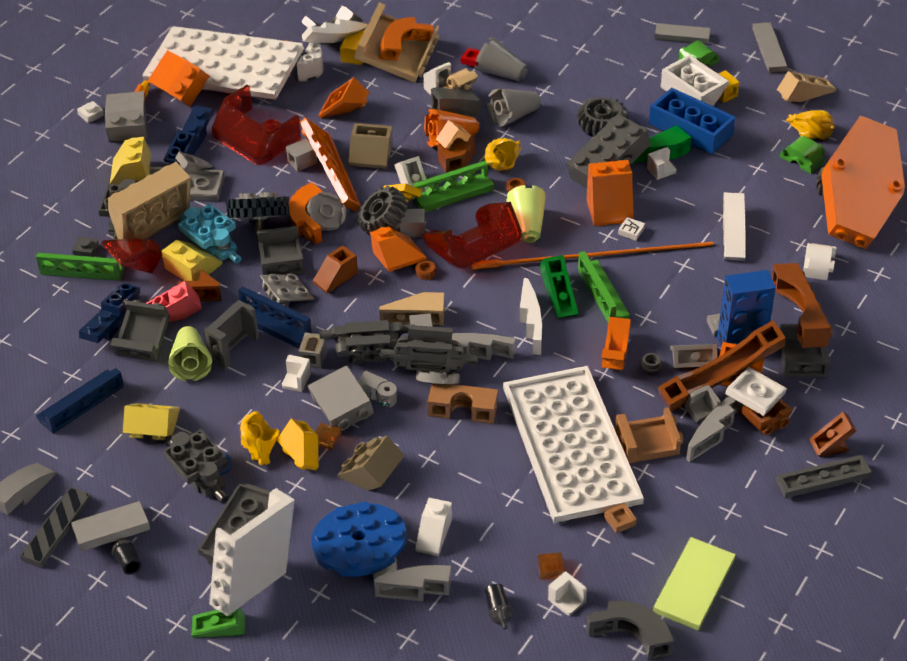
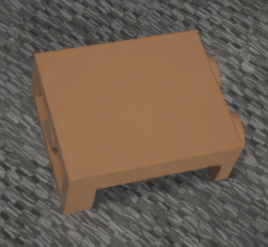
M669 407L664 408L663 416L630 422L627 421L625 414L616 415L615 431L629 463L680 455V448L684 444L682 432L677 430L676 417L671 414Z

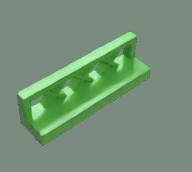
M482 161L414 183V187L419 189L429 187L426 192L421 193L420 197L414 198V201L419 209H425V212L494 190V183L488 177V163ZM482 169V174L473 176L477 170ZM465 175L462 180L455 181L459 176ZM442 181H447L444 186L437 187Z
M585 251L579 252L578 271L607 322H609V317L629 319L630 314L599 261H590Z
M37 253L36 255L40 275L120 281L125 269L124 261L113 258Z

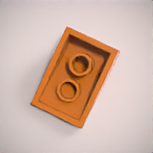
M167 50L148 79V82L190 107L210 76L199 67Z

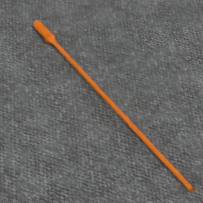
M705 242L586 254L588 257L705 247L713 246L714 243ZM579 254L564 255V259L579 258ZM549 257L507 261L496 258L495 260L471 262L472 270L498 269V267L508 264L541 262L543 258Z

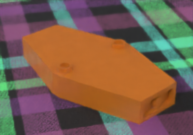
M860 115L823 168L821 176L828 235L867 249L877 236L905 190L897 129Z

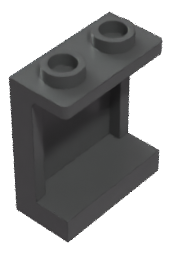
M297 226L257 231L263 275L305 274Z
M139 300L125 301L126 314L118 338H113L110 346L115 355L157 361L170 319L167 308L159 303L146 304Z
M238 300L204 330L212 362L226 369L231 365L230 350L246 336L253 340L259 338L256 311L251 305Z
M781 324L780 330L786 338L785 346L780 349L783 376L827 377L830 357L826 356L825 347L802 348L797 338L798 324Z

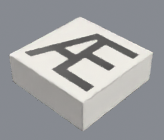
M627 217L618 229V235L637 241L645 229V223Z

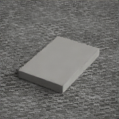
M140 501L71 522L80 551L150 529Z

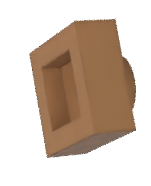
M626 503L608 509L604 513L605 519L615 533H619L637 524L636 517Z

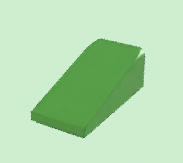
M238 608L229 616L219 610L193 615L192 618L193 638L235 636L245 633V614L241 608Z

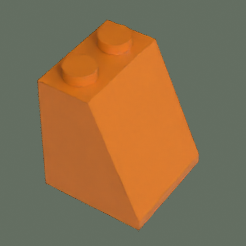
M628 160L588 164L587 203L594 226L622 224L627 217L634 219L632 171Z

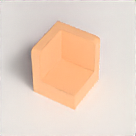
M448 120L436 140L449 149L457 137L467 142L471 135L460 125Z

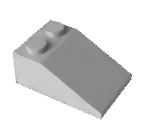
M144 91L106 95L105 125L109 142L139 137L147 138Z

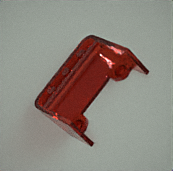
M248 84L224 98L211 127L213 138L256 165L269 162L284 152L287 146L301 140L300 120L297 114L284 123L275 119H268L262 124L245 115L252 110L250 86Z

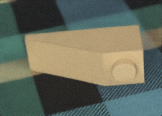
M788 71L777 90L787 102H803L836 91V88L826 78Z
M423 292L380 306V321L389 320V323L400 322L402 325H410L409 315L431 314L432 325L444 326V293Z

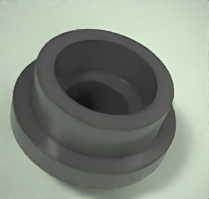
M648 353L641 359L640 365L645 372L656 373L662 369V360L659 355Z

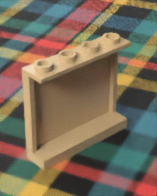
M379 2L358 44L354 58L416 83L418 76L422 77L426 68L424 66H427L430 59L429 55H432L440 36L437 34L439 26H436L430 42L414 40L401 42L402 51L397 61L379 59V46L385 30L392 22L398 20L384 14L386 5Z

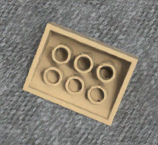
M177 162L163 167L158 172L146 176L141 181L129 185L126 189L116 192L108 198V211L123 251L179 221V216L190 208L191 177Z

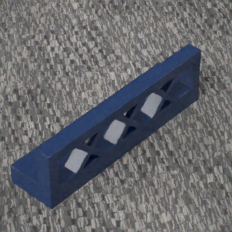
M243 286L238 289L239 300L251 305L255 309L259 330L296 348H300L305 333H312L309 317Z
M117 368L111 371L105 370L37 414V420L54 434L124 388L121 372Z

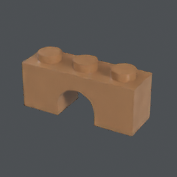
M432 383L427 401L428 416L450 419L451 412L454 409L466 407L472 411V422L494 424L498 406V390L466 385Z

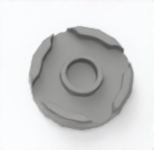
M318 193V195L310 199L306 207L307 214L321 226L322 231L336 230L343 224L346 218L345 205L342 204L338 196L332 193Z
M418 370L416 380L437 384L460 383V375L451 371L448 373Z

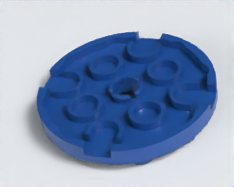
M363 501L357 504L337 507L326 515L315 527L311 543L314 557L324 569L328 570L330 568L339 571V575L357 577L379 572L395 562L394 558L405 550L407 533L403 519L394 510L383 505ZM357 535H359L360 538H364V539L358 540V541L355 540V539H357Z

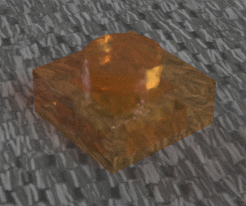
M321 422L315 431L318 435V446L333 450L341 436V428Z
M561 552L537 554L540 579L558 578L564 573Z

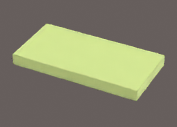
M690 537L658 597L653 611L658 615L699 631L735 560V554Z

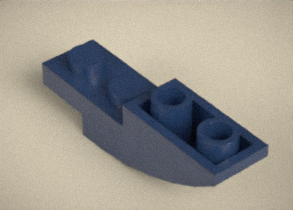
M194 105L183 129H178L163 159L164 162H177L180 165L175 158L178 152L189 155L196 153L208 133L206 127L213 115L212 109Z
M121 283L101 302V310L79 330V338L94 343H99L103 338L110 340L123 323L126 314L125 301L137 300L141 288L129 283Z

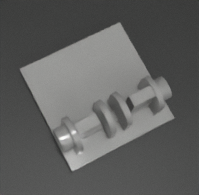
M295 274L260 275L263 280L262 289L271 300L289 308L290 301H314L313 296Z

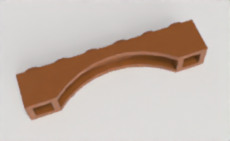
M798 263L773 264L772 280L776 287V293L793 301L803 312L798 319L797 338L801 347H828L829 338H832L833 333L832 326L828 324L826 314L822 312L821 304L817 302L815 292H812L810 282L805 278V272L801 270Z
M772 320L755 330L742 342L720 357L658 387L659 396L666 407H669L670 412L685 405L692 392L706 385H709L712 389L783 348L786 338L775 321Z

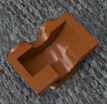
M780 399L764 416L747 406H743L742 414L761 433L768 436L776 429H784L789 424V416L793 409Z

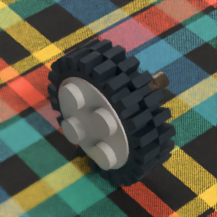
M260 192L259 197H256V193H241L239 198L226 199L227 217L251 218V220H255L256 240H258L257 231L263 230V219L290 215L289 196H276V192Z

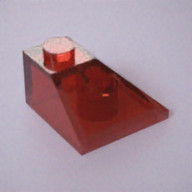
M139 238L103 240L101 243L121 266L151 274L162 258V251L158 248L159 245L151 239L147 241Z

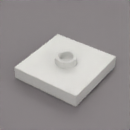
M748 367L727 388L725 394L764 416L785 395L787 388Z

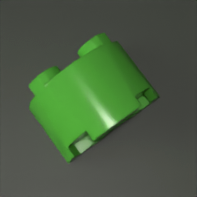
M699 40L687 47L681 48L679 51V60L690 55L704 65L708 64L711 66L720 62L719 56Z
M801 136L785 148L779 157L790 163L793 160L797 161L801 169L811 174L825 163V149L821 144Z

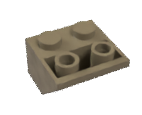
M354 123L350 140L349 166L387 169L393 147L392 126Z
M388 436L375 437L370 442H361L355 447V453L342 464L343 469L339 472L338 477L369 491L381 487L405 455Z

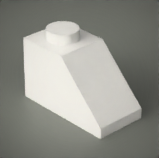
M450 62L423 74L424 89L430 95L431 88H442L445 78L451 75Z
M419 156L395 164L401 184L406 183L414 186V183L426 180ZM429 187L421 188V193L426 192Z
M434 498L428 499L421 518L416 543L417 552L439 556L452 521V502Z

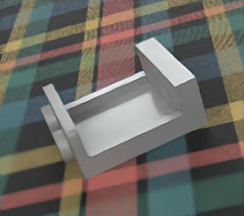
M347 365L308 385L312 399L315 404L319 405L327 417L334 433L346 430L349 426L368 418L374 413L370 399Z

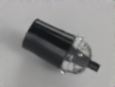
M128 539L116 540L112 548L114 559L118 561L125 574L133 575L141 569L142 564L136 553L134 543Z
M492 584L484 590L489 609V618L495 624L502 625L505 630L508 628L507 623L512 618L513 609L509 604L503 585Z

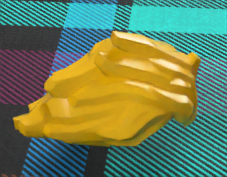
M824 110L789 114V118L786 119L792 127L799 131L801 136L809 139H828L835 128L833 117Z
M507 138L493 140L485 150L484 158L488 166L498 172L512 169L515 160L519 156V151L522 150L521 146H519L521 142H514L512 139Z
M258 411L251 412L243 418L240 424L241 445L243 448L248 449L252 460L259 461L260 466L263 464L268 465L270 464L269 454L279 437L280 431L278 428L271 429L270 425Z

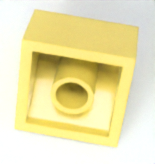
M144 137L131 138L124 141L113 159L110 184L120 185L121 181L125 179L139 181L149 175L151 152Z
M175 240L162 250L164 268L184 281H199L200 270L209 275L223 264L221 260L195 244Z
M139 403L126 405L124 408L123 433H130L132 438H143V435H152V439L165 440V436L173 435L180 407Z

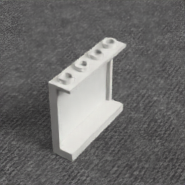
M275 488L269 493L268 509L231 535L220 528L216 529L210 605L216 610L229 616L286 574L295 499Z

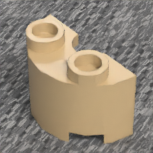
M465 68L446 77L442 88L470 90L472 88L471 84L475 83L479 76L475 71L470 72Z

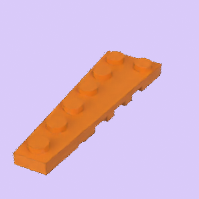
M305 117L300 121L303 135L309 139L342 204L345 205L346 209L350 208L357 212L361 205L331 135Z

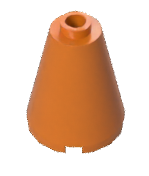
M429 109L430 114L425 116L424 132L425 136H429L430 141H427V144L430 147H438L440 145L436 138L448 120L463 127L471 136H475L479 132V123L474 117L438 109Z

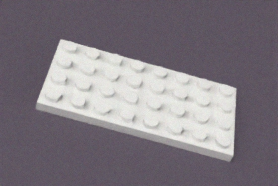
M173 26L142 76L144 80L148 81L168 50L199 67L210 76L202 89L276 100L304 47L302 43Z
M588 366L503 382L505 395L553 523L604 513L606 510L626 503L628 507L643 504L644 497Z

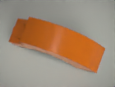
M416 17L401 18L392 22L385 30L381 40L379 59L397 61L402 51L401 42L403 41L430 42L434 33V25L416 23Z
M310 182L297 190L290 199L289 218L290 226L298 227L299 237L304 235L306 239H310L316 245L322 242L321 226L307 214L306 207L313 196L323 191L313 182Z
M609 317L606 343L601 357L603 368L624 370L631 319Z

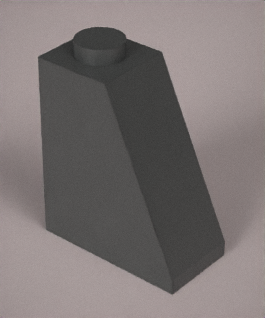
M431 88V109L470 117L480 115L482 103L472 90Z

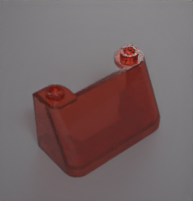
M500 202L488 203L480 207L475 214L478 226L460 235L452 234V230L444 232L430 230L422 234L429 249L453 267L463 269L517 244L522 238V230L512 203Z

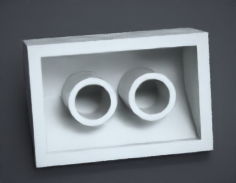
M690 55L662 69L661 88L666 91L670 88H675L711 106L715 105L729 83L728 80Z

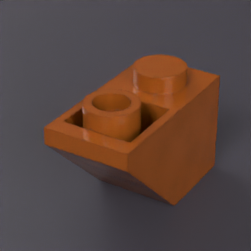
M471 136L467 142L462 139L454 141L449 149L441 144L438 145V161L445 173L466 167L475 154L474 136Z
M342 245L327 255L313 280V284L328 294L358 273L357 255Z

